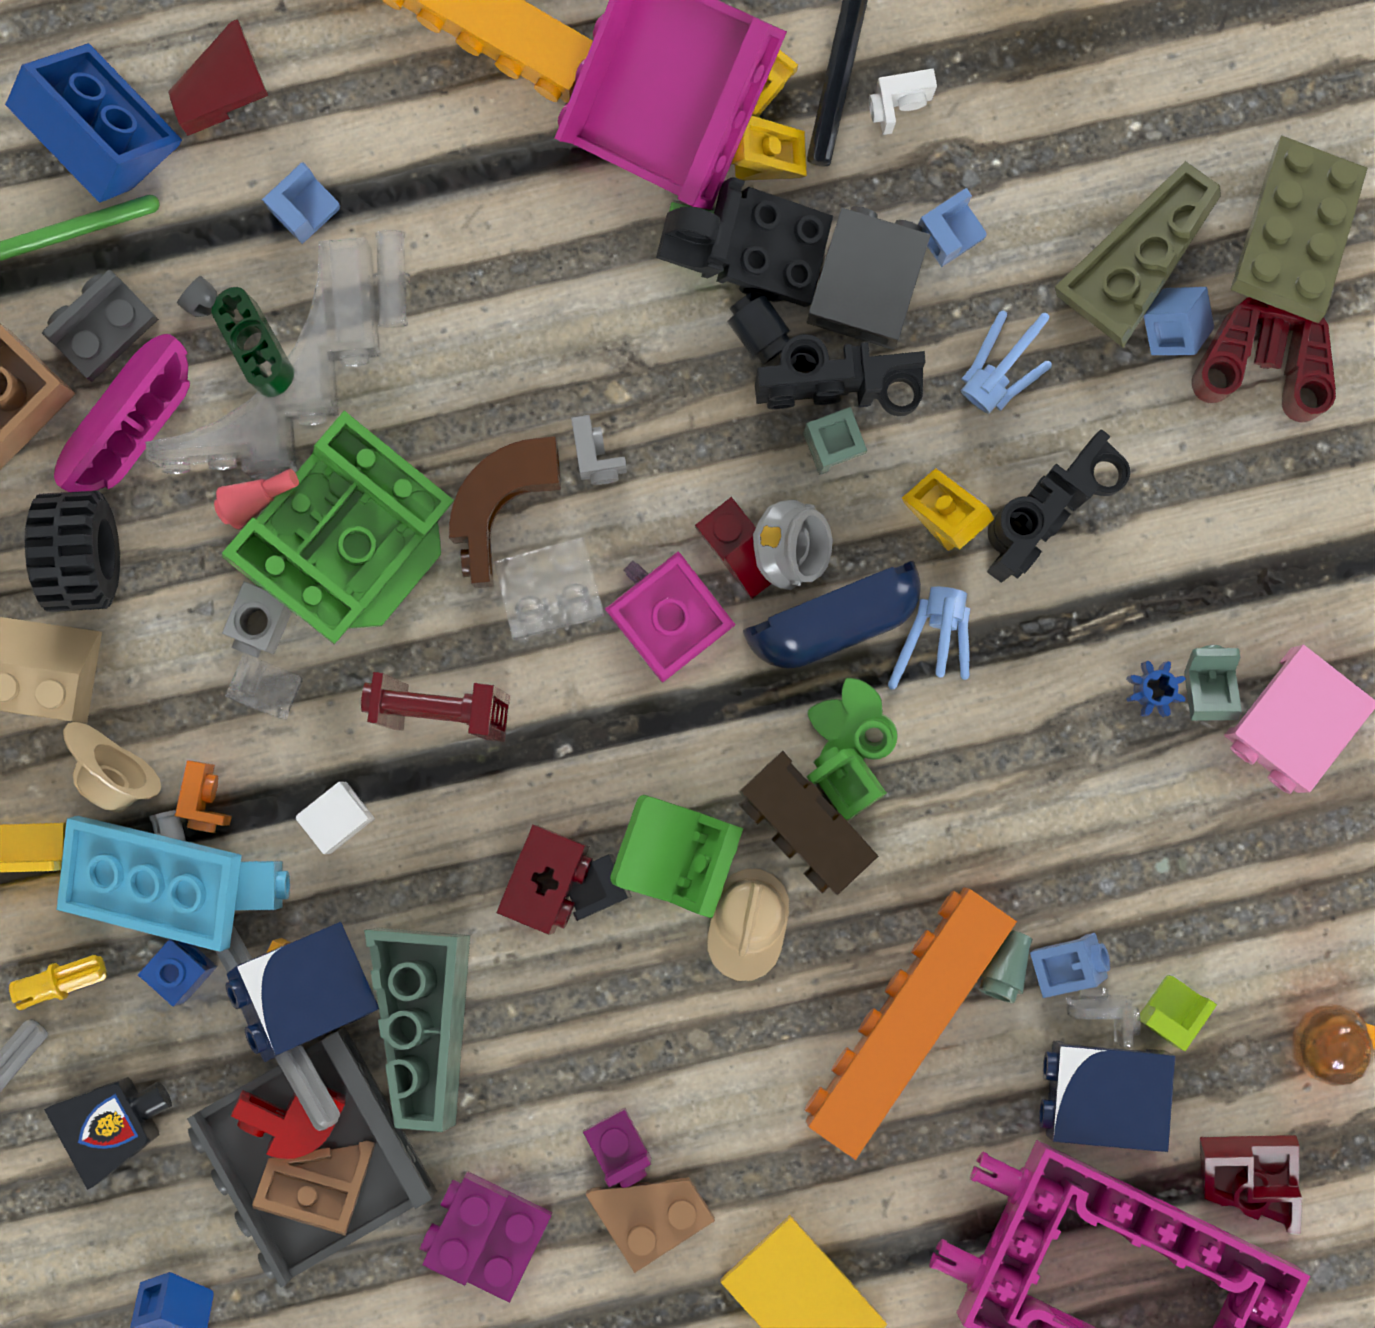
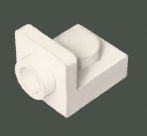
M934 68L880 77L878 79L875 94L869 95V107L873 123L880 122L882 135L892 134L896 123L894 107L899 106L901 111H911L926 106L927 101L932 100L937 88Z

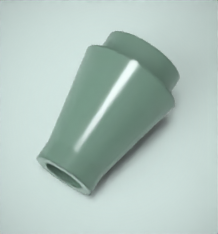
M1011 930L979 977L982 980L979 990L995 999L1007 1003H1015L1017 995L1023 994L1029 949L1033 939L1021 932Z

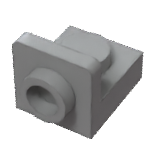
M590 415L571 417L581 480L590 479L592 485L609 484L618 481V474L627 472L625 457L597 461L596 455L605 454L601 426L592 428Z

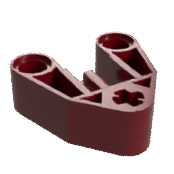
M1247 297L1225 316L1192 376L1194 394L1206 403H1218L1226 399L1241 386L1245 375L1247 359L1251 356L1258 323L1261 324L1254 364L1260 365V368L1281 369L1289 330L1293 331L1284 372L1286 379L1282 394V408L1284 413L1296 422H1308L1317 418L1332 407L1336 399L1328 323L1324 317L1319 323ZM1209 369L1220 370L1225 375V388H1217L1210 383L1208 378ZM1301 388L1310 389L1317 398L1315 408H1310L1302 402L1300 398Z

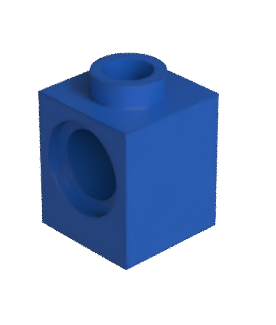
M169 939L140 971L138 976L174 1007L187 1002L218 966L194 945Z

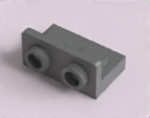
M111 270L104 274H97L89 279L82 288V295L70 306L65 305L57 309L48 319V326L42 331L47 340L53 343L91 382L159 320Z

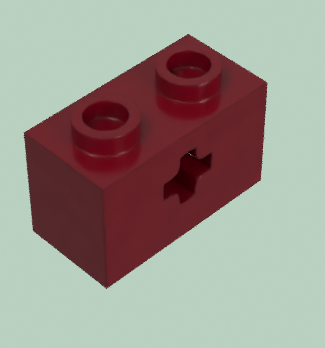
M532 824L496 913L548 935L554 934L557 926L564 929L575 905V902L568 900L575 882L581 885L584 883L593 858L586 856L590 846L539 825ZM552 868L554 869L553 879L558 881L559 885L557 889H548L544 894L541 892L543 884L537 881L539 873H548Z

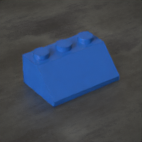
M89 43L22 64L5 104L99 203L132 190L166 159L182 141L173 129Z

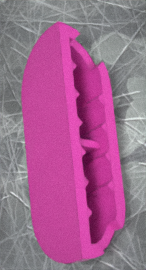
M162 334L144 344L130 358L64 445L56 462L54 479L60 488L68 492L97 491L104 487L107 489L114 487L124 478L180 405L188 392L190 381L187 380L189 372L186 357L187 351L174 336Z

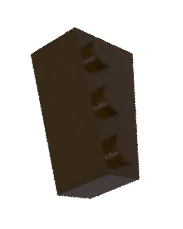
M782 751L738 791L745 798L738 805L757 825L764 819L777 832L771 840L789 859L797 854L809 866L803 874L822 894L829 888L834 894L838 895L879 856L847 820L825 800L817 787L791 763L793 761Z

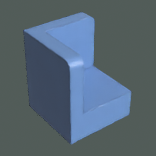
M304 162L300 163L262 199L271 213L301 244L309 239L340 209L338 201L317 181L310 168Z
M967 188L922 216L918 223L922 227L921 232L931 234L927 247L941 267L984 240L987 234L968 206L972 195Z
M1207 287L1164 288L1161 290L1144 315L1151 355H1196L1214 329Z

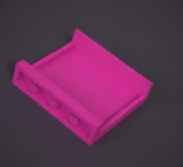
M609 0L604 14L598 18L594 26V40L588 55L580 63L576 71V85L570 100L559 114V128L555 139L574 144L677 195L678 200L692 207L712 210L787 31L719 0Z

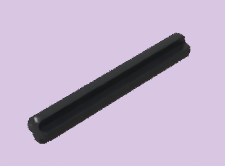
M868 0L842 1L807 154V161L813 165L827 167L831 164Z

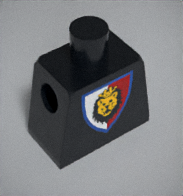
M126 1077L62 1100L44 1109L88 1190L108 1178L160 1135L152 1117L170 1108L172 1102L167 1090L160 1082H156L138 1092L132 1080Z

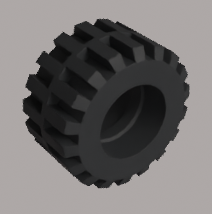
M99 491L43 493L36 495V498L31 503L25 526V559L32 590L44 611L107 609L113 602L120 575L119 538L113 512L105 496Z

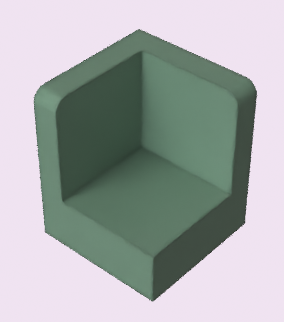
M851 407L806 423L803 434L819 475L827 473L831 466L864 455L867 452Z

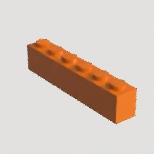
M964 887L960 894L953 890L938 911V914L943 919L933 933L926 930L918 939L911 951L916 958L907 972L902 969L896 972L885 989V993L890 995L880 1011L873 1008L867 1014L858 1029V1032L863 1035L853 1051L848 1047L842 1051L831 1069L837 1075L826 1090L819 1087L814 1092L804 1109L809 1113L806 1119L808 1127L855 1160L1017 923L1012 917L969 888Z

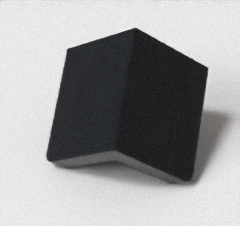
M608 854L592 861L584 883L582 885L574 883L569 896L571 901L575 902L574 908L576 911L573 914L576 921L632 897L629 890L617 887L611 882V873L616 862L613 854Z

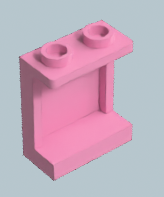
M1303 644L1289 649L1279 662L1283 665L1240 722L1235 727H1230L1224 734L1233 743L1230 749L1234 754L1251 765L1257 761L1271 772L1267 777L1269 781L1288 794H1291L1293 790L1297 793L1311 792L1375 709V700Z

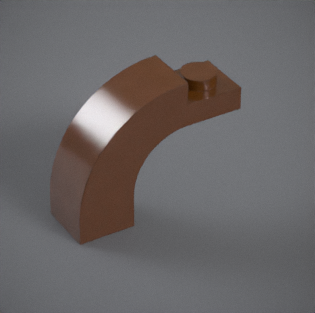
M556 437L525 439L496 450L483 459L469 473L458 490L450 515L449 539L454 544L468 543L469 549H461L463 577H471V584L475 588L494 587L491 530L494 520L502 507L510 500L522 494L561 490L559 450Z

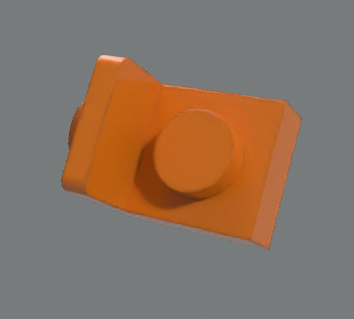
M187 760L175 813L177 817L188 819L187 828L215 833L217 825H230V815L205 811L206 803L214 801L218 788V775H213L214 764Z

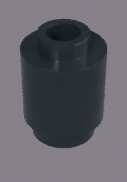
M751 292L730 307L733 316L727 322L752 358L757 356L764 365L782 353L784 345L790 340V337L787 335L790 329L765 294L756 299Z

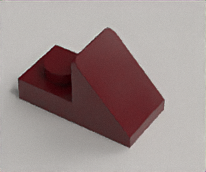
M732 496L695 524L696 530L751 599L755 598L772 584L757 567L753 533L756 527Z

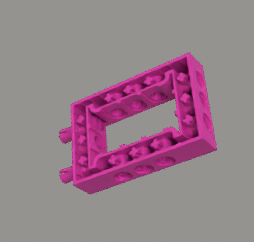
M1036 1140L1025 1166L1020 1170L989 1156L984 1151L980 1153L976 1162L993 1173H988L973 1166L970 1180L977 1181L1008 1196L1005 1209L984 1254L979 1258L941 1239L936 1246L940 1255L933 1252L929 1264L930 1268L937 1269L967 1284V1290L956 1312L962 1325L966 1328H1096L1027 1294L1031 1284L1037 1285L1040 1275L1037 1271L1052 1238L1057 1240L1061 1233L1058 1226L1067 1208L1075 1211L1087 1223L1093 1226L1100 1223L1125 1237L1131 1244L1139 1248L1143 1244L1167 1257L1174 1265L1182 1269L1188 1266L1209 1277L1219 1287L1229 1291L1213 1328H1287L1310 1278L1307 1273L1296 1265L1039 1140Z

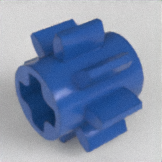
M1146 661L1141 663L1142 676H1127L1126 680L1134 685V694L1129 695L1126 700L1127 702L1137 700L1143 705L1141 716H1148L1153 711V708L1157 707L1159 714L1162 717L1171 715L1169 703L1185 702L1186 698L1178 693V684L1185 681L1186 678L1185 676L1174 677L1169 672L1171 662H1163L1159 669L1154 671L1152 663ZM1159 679L1158 687L1165 691L1164 695L1152 699L1153 690L1147 687V683Z

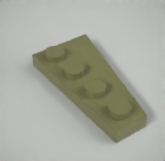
M1185 161L1055 286L1057 297L1124 348L1221 197L1220 185Z

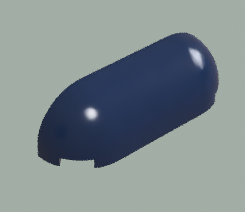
M909 561L897 568L893 566L775 614L765 622L743 630V634L752 651L770 665L780 668H798L891 631L907 621L914 612L920 597L921 582L914 561Z

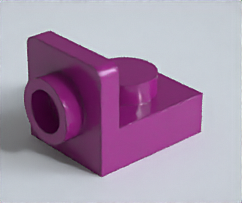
M626 1108L583 1130V1134L605 1174L604 1179L608 1187L620 1183L622 1188H626L647 1176L645 1168L651 1165L652 1157Z

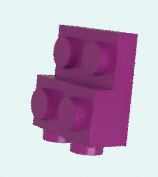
M468 1171L462 1183L454 1179L452 1180L440 1206L448 1209V1212L441 1226L431 1223L419 1250L427 1253L422 1265L465 1286L468 1282L510 1303L553 1212Z

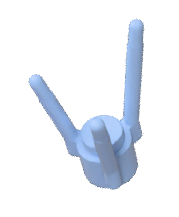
M1004 310L998 313L971 368L961 378L966 383L961 389V393L973 405L987 414H990L995 407L1001 411L1014 396L1051 368V362L1044 361L1008 389L1005 388L1010 382L1005 373L1048 322L1049 315L1047 313H1042L997 368L988 364L982 370L1007 317V312Z
M935 586L930 588L928 600L920 599L916 619L888 682L890 689L897 687L927 618H930L929 626L941 629L936 676L940 678L945 675L951 630H957L958 625L960 676L963 680L969 678L968 621L970 608L965 607L967 600L966 592L950 587Z

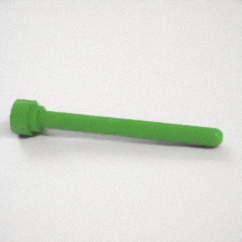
M145 195L0 241V261L154 213L159 209L160 202L154 195Z

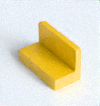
M66 823L0 825V872L61 870Z

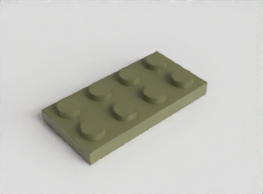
M1281 135L1272 153L1230 290L1319 323L1327 312L1368 168Z

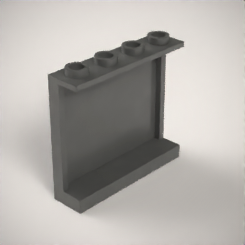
M345 1027L307 1048L305 1052L324 1085L346 1095L345 1106L338 1118V1122L326 1141L316 1150L330 1148L331 1150L359 1145V1142L363 1141L375 1143L346 1236L257 1210L252 1206L268 1158H274L266 1155L272 1135L264 1133L263 1137H257L243 1131L237 1126L239 1120L231 1117V1114L242 1090L286 1110L294 1090L280 1065L187 1118L191 1125L188 1128V1134L192 1144L199 1153L206 1152L214 1167L211 1170V1175L216 1187L223 1195L229 1194L237 1208L234 1216L240 1230L246 1237H253L261 1251L258 1254V1260L262 1270L269 1279L276 1278L280 1287L287 1285L296 1275L411 1208L417 1209L432 1200L437 1193L434 1184L403 1129L395 1128L392 1110Z

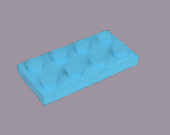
M82 816L70 817L66 821L56 910L221 952L229 949L231 945L242 855Z

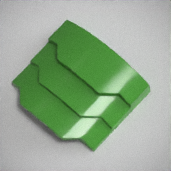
M345 410L316 442L312 455L296 472L299 485L276 496L257 519L254 517L250 519L222 552L223 559L258 587H262L334 645L349 628L382 626L440 557L441 545L438 521L454 502L449 495Z

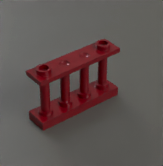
M373 672L372 683H364L361 697V712L368 713V723L403 731L405 716L460 722L469 725L468 734L485 740L505 742L510 696L494 685L474 683L473 694L465 693L463 698L408 692V684L379 672Z

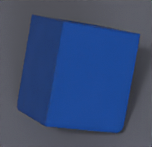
M172 1272L142 1281L139 1284L130 1328H207L214 1293L211 1289Z

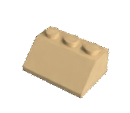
M0 617V711L87 724L102 632Z

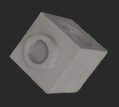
M244 581L222 634L235 639L231 648L258 658L261 650L275 654L292 612L264 589ZM263 610L268 618L267 627L262 633L252 635L247 628L248 618L252 613Z

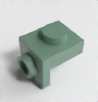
M1207 645L1192 650L1184 671L1191 721L1239 719L1242 712L1236 676V668L1241 658L1239 648Z

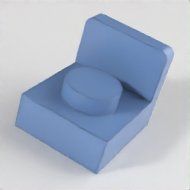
M1095 933L1086 934L1077 940L1037 948L1030 952L1043 998L1097 987L1108 978L1107 971L1110 970L1109 954L1105 945L1098 943Z

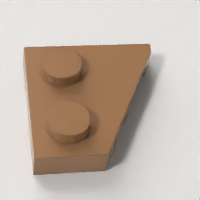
M363 1141L359 1142V1145L331 1150L330 1148H324L293 1159L268 1158L252 1204L253 1208L346 1236L375 1143Z
M689 1177L669 1179L659 1183H635L626 1188L612 1187L601 1189V1187H594L586 1191L588 1200L634 1273L715 1221V1217Z

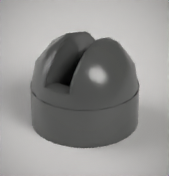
M199 276L182 293L177 304L195 317L209 316L212 313V306L218 296L217 291L207 280Z

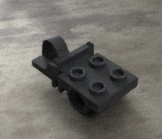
M730 177L723 182L714 214L695 207H680L667 213L656 255L657 259L702 273L701 277L707 279L718 274L716 282L722 284L730 282L739 285V290L742 293L748 295L752 292L756 298L765 294L768 300L772 302L785 300L803 307L812 304L833 215L751 187L742 190L745 181L735 177Z
M808 334L797 335L784 345L779 365L757 368L755 381L756 404L767 403V408L772 410L794 407L795 400L813 399L815 405H829L841 402V396L857 392L859 408L871 406L875 398L889 414L906 416L918 407L923 397V367L926 363L925 351L870 356L869 344L865 342L861 343L860 346L845 344L843 347L844 359L829 360L828 350L820 339ZM795 364H803L804 370L809 373L796 371L794 369ZM894 382L907 383L913 390V401L905 406L895 405L888 397V387Z
M1100 429L1090 439L1067 471L1058 464H1055L1046 476L1041 477L1027 496L1011 500L994 516L995 519L988 526V539L992 547L1000 555L987 570V573L1000 583L1011 575L1018 579L1022 573L1025 574L1042 553L1036 547L1037 543L1041 539L1046 542L1051 536H1054L1071 515L1070 512L1064 509L1066 506L1074 512V510L1088 501L1093 494L1111 496L1125 487L1130 478V466L1125 457L1107 441L1110 438L1109 434ZM1110 462L1117 468L1119 476L1114 486L1106 487L1096 481L1094 468L1097 463ZM1015 520L1022 525L1019 529L1020 534H1017L1011 528L1010 524Z

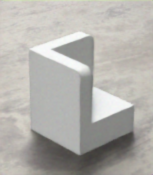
M340 781L296 816L298 823L323 854L334 852L375 819L348 783Z

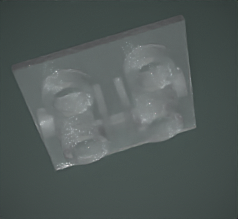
M584 537L494 561L513 641L524 638V641H528L529 637L550 630L554 634L556 629L561 627L569 630V625L592 620V623L597 622L596 618L605 615Z

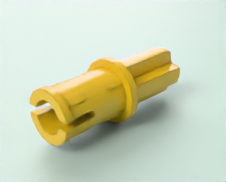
M91 955L62 966L57 963L50 964L46 971L10 982L9 993L13 1003H16L18 1010H24L27 1007L53 998L59 1000L66 999L71 991L103 981L107 977L105 962L101 956Z

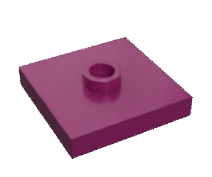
M679 551L604 608L662 683L736 625Z

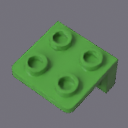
M641 795L636 801L611 873V882L617 887L667 901L698 915L713 919L733 857L738 848L743 828L648 795Z

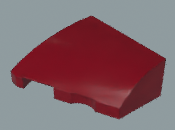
M238 19L226 26L168 91L178 123L187 136L229 120L228 112L269 96Z
M1297 1136L1200 1137L1204 1198L1221 1206H1235L1244 1215L1259 1220L1262 1215L1284 1224L1288 1233L1301 1234L1300 1145Z

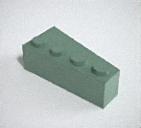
M387 928L364 930L366 946L370 948L373 970L370 971L373 990H376L380 1012V1019L378 1020L380 1037L384 1039L387 1057L385 1068L394 1126L401 1129L443 1132L456 1125L471 935Z

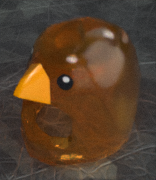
M1337 1004L1317 1006L1303 1014L1293 1031L1292 1057L1305 1074L1314 1080L1331 1086L1351 1085L1364 1077L1373 1063L1375 1055V1026L1367 1024L1360 1014L1350 1007Z

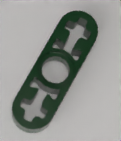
M231 287L222 291L216 297L212 306V316L246 380L265 397H275L284 393L293 381L294 369L258 303L240 287ZM236 308L244 318L239 322L234 319V310ZM255 333H261L259 343L250 350H244V344L247 339ZM266 361L272 365L270 367L272 374L269 377L265 368L261 365Z

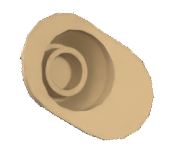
M71 722L66 725L63 730L64 741L69 751L77 760L73 771V780L75 787L82 796L100 808L121 813L138 799H151L158 795L161 790L160 778L154 769L143 759L121 748L87 724Z
M743 869L731 874L725 881L721 898L718 901L713 919L711 918L708 932V953L713 965L723 975L736 981H752L766 975L776 965L781 953L789 916V897L784 885L773 874L761 869Z

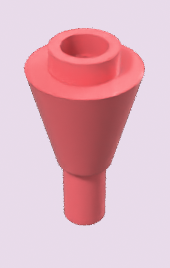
M288 469L267 480L260 479L219 487L216 491L217 499L214 501L215 511L223 523L230 524L235 529H242L252 517L260 513L276 496L298 486V477L292 469Z

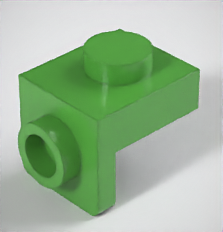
M836 746L829 749L814 760L813 763L817 769L806 776L813 784H820L835 808L847 821L853 819L887 794L855 747L841 751Z

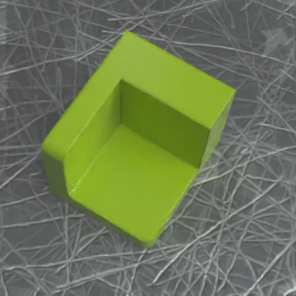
M1167 975L1136 1020L1174 1047L1186 1051L1217 1004L1209 998L1199 995L1174 976Z

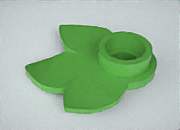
M846 678L842 688V700H825L808 710L807 714L813 727L821 736L828 740L820 755L835 746L839 751L855 747L863 760L865 758L876 760L888 756L896 746L898 738L896 726L889 717L883 714L880 695L864 681L856 678ZM870 728H878L883 733V738L879 742H871L867 739L865 732Z

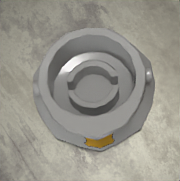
M797 500L780 501L769 506L753 533L757 567L763 576L774 586L788 590L801 586L802 582H813L821 577L828 567L833 542L830 525L824 515L818 512L814 505L803 504Z

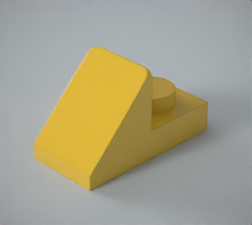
M751 116L731 163L735 165V177L746 181L793 179L807 176L805 131Z
M937 468L902 497L906 506L948 551L954 547L960 550L995 519L985 504Z

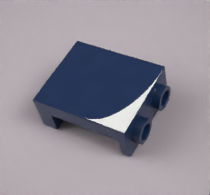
M341 922L239 964L227 973L229 982H226L225 987L228 998L235 1009L241 1008L248 1024L245 1027L248 1044L255 1054H261L264 1062L379 1010V1006Z
M1053 1041L1052 1052L1046 1051L1043 1060V1078L1050 1082L1048 1100L1042 1099L1040 1103V1128H1046V1136L1053 1142L1168 1152L1175 1055L1165 1050L1146 1049V1051L1071 1045L1062 1041Z

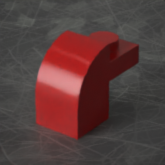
M326 1087L341 1114L345 1106L346 1095ZM242 1090L231 1114V1117L239 1120L237 1126L243 1131L257 1137H263L264 1133L272 1135L266 1155L280 1159L298 1158L313 1152L326 1141L335 1126L334 1124L322 1131L315 1129L295 1092L285 1110Z

